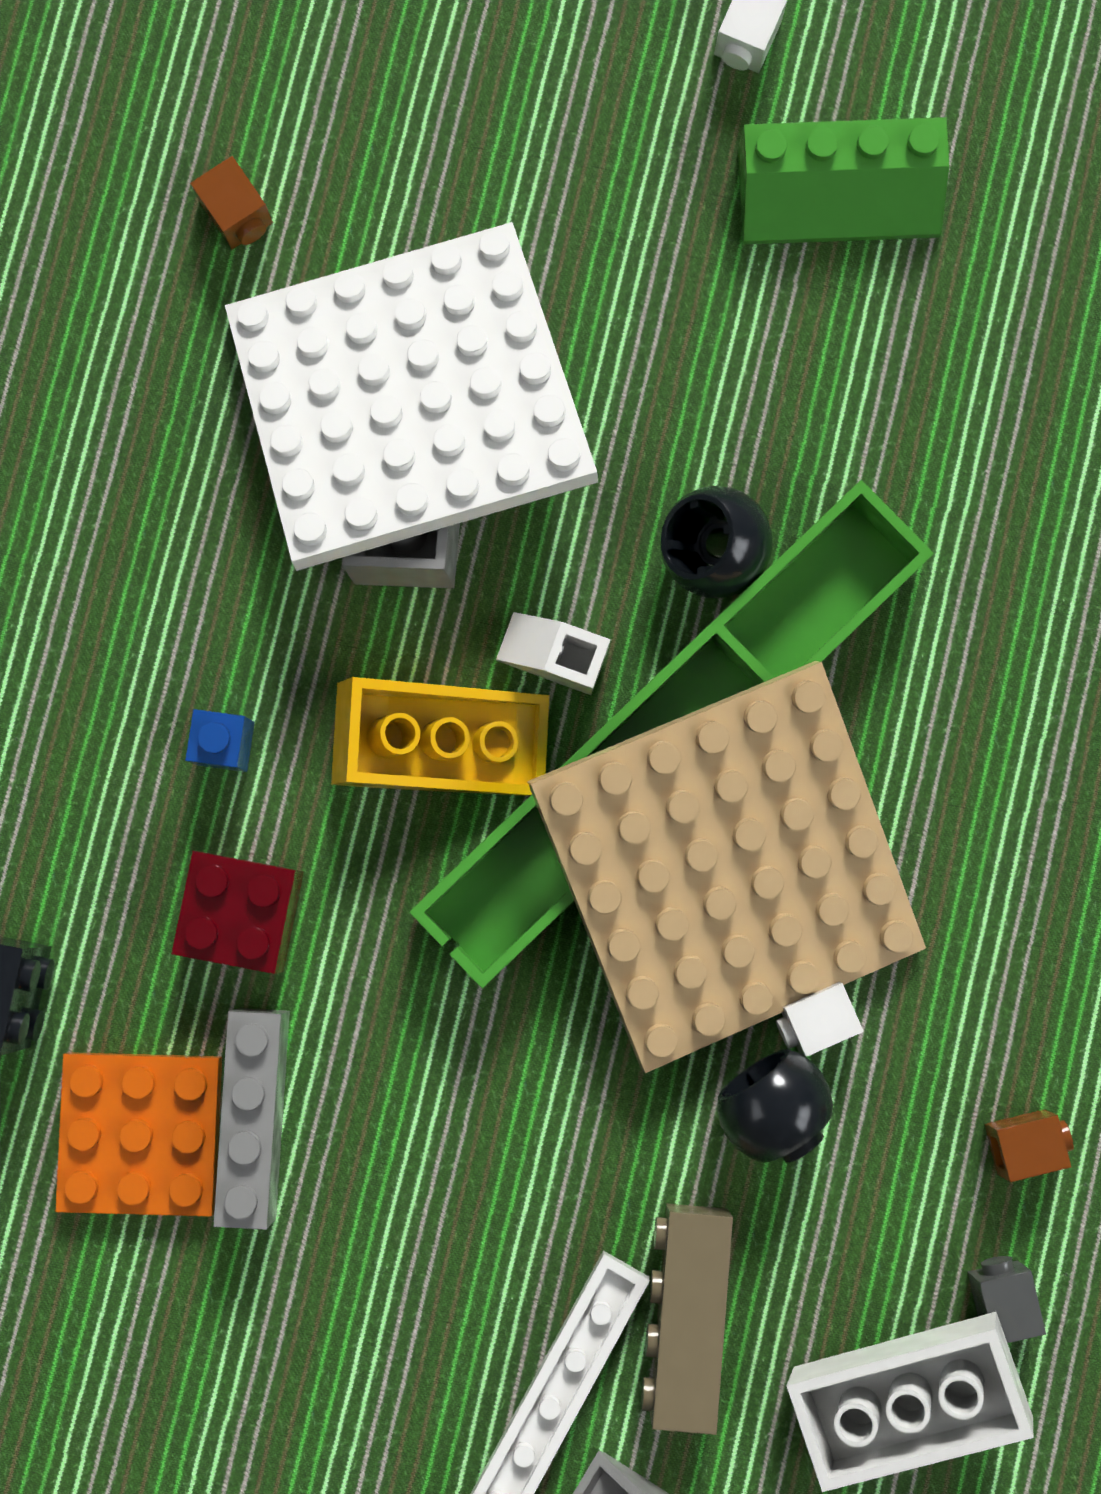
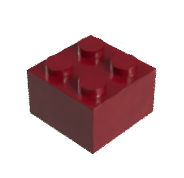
M192 851L171 954L271 974L284 972L304 871Z

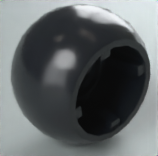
M722 486L699 488L683 496L667 514L660 536L661 556L672 578L682 588L706 598L731 597L746 590L766 570L773 546L771 527L760 505L747 494L732 487Z
M788 1049L779 1050L762 1058L737 1075L719 1093L717 1103L720 1125L727 1139L737 1150L749 1158L763 1163L775 1161L779 1158H783L785 1163H790L812 1151L823 1140L824 1135L821 1130L831 1119L833 1110L830 1088L822 1072L811 1060L800 1053Z

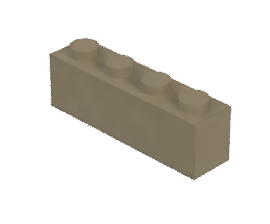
M666 1203L665 1218L656 1217L654 1249L662 1250L661 1271L652 1270L650 1303H658L657 1324H647L645 1356L654 1357L653 1377H643L641 1411H650L652 1429L717 1435L733 1216L726 1208Z

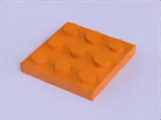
M75 1052L63 1054L55 1212L213 1216L218 1167L222 1056Z

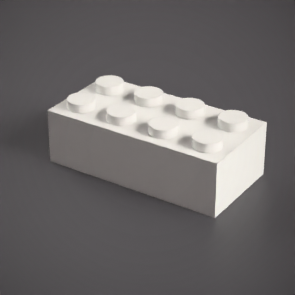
M997 1312L795 1366L787 1383V1389L822 1492L1034 1438L1033 1415Z

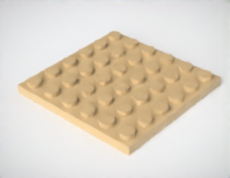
M813 661L527 781L640 1068L645 1073L784 1012V1006L833 984L841 982L845 985L926 949L822 662Z

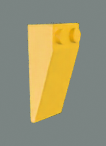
M351 677L338 682L331 785L531 796L532 793L527 781L546 774L550 695Z

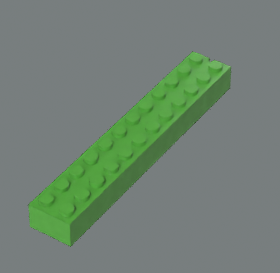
M860 480L561 767L813 661L822 662L934 553ZM533 795L524 801L410 911L411 915L441 946L446 945L452 938L459 946L449 955L482 989L574 901Z

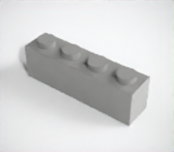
M237 1008L228 1011L213 1227L267 1230L276 1220L290 1011Z

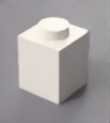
M732 0L718 31L714 55L721 57L728 66L734 69H749L759 73L782 22L787 0Z
M841 982L784 1006L783 1018L776 1020L787 1048L791 1049L796 1046L798 1052L805 1057L864 1032Z

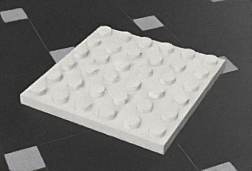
M513 222L225 305L289 553L296 571L598 483L597 470Z

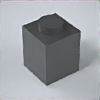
M998 1256L982 1261L981 1269L968 1271L977 1315L981 1316L997 1312L1007 1343L1046 1335L1033 1275L1030 1269L1018 1260L1013 1261L1010 1256Z

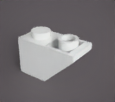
M513 612L496 661L592 695L611 639L561 621Z

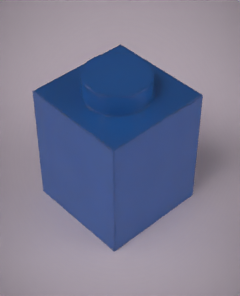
M193 709L185 761L198 766L247 772L255 722L246 716Z

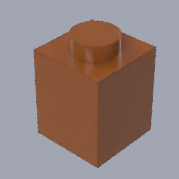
M233 156L190 183L200 204L231 249L240 244L249 245L257 241L264 235L267 227L273 223L266 204Z
M1043 1109L984 1124L997 1175L1005 1180L1014 1182L1071 1168L1068 1152L1074 1149L1072 1135L1067 1123L1064 1120L1059 1121L1057 1114Z

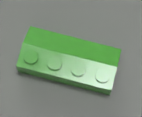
M947 117L744 124L738 147L742 245L939 238L941 236L949 175Z

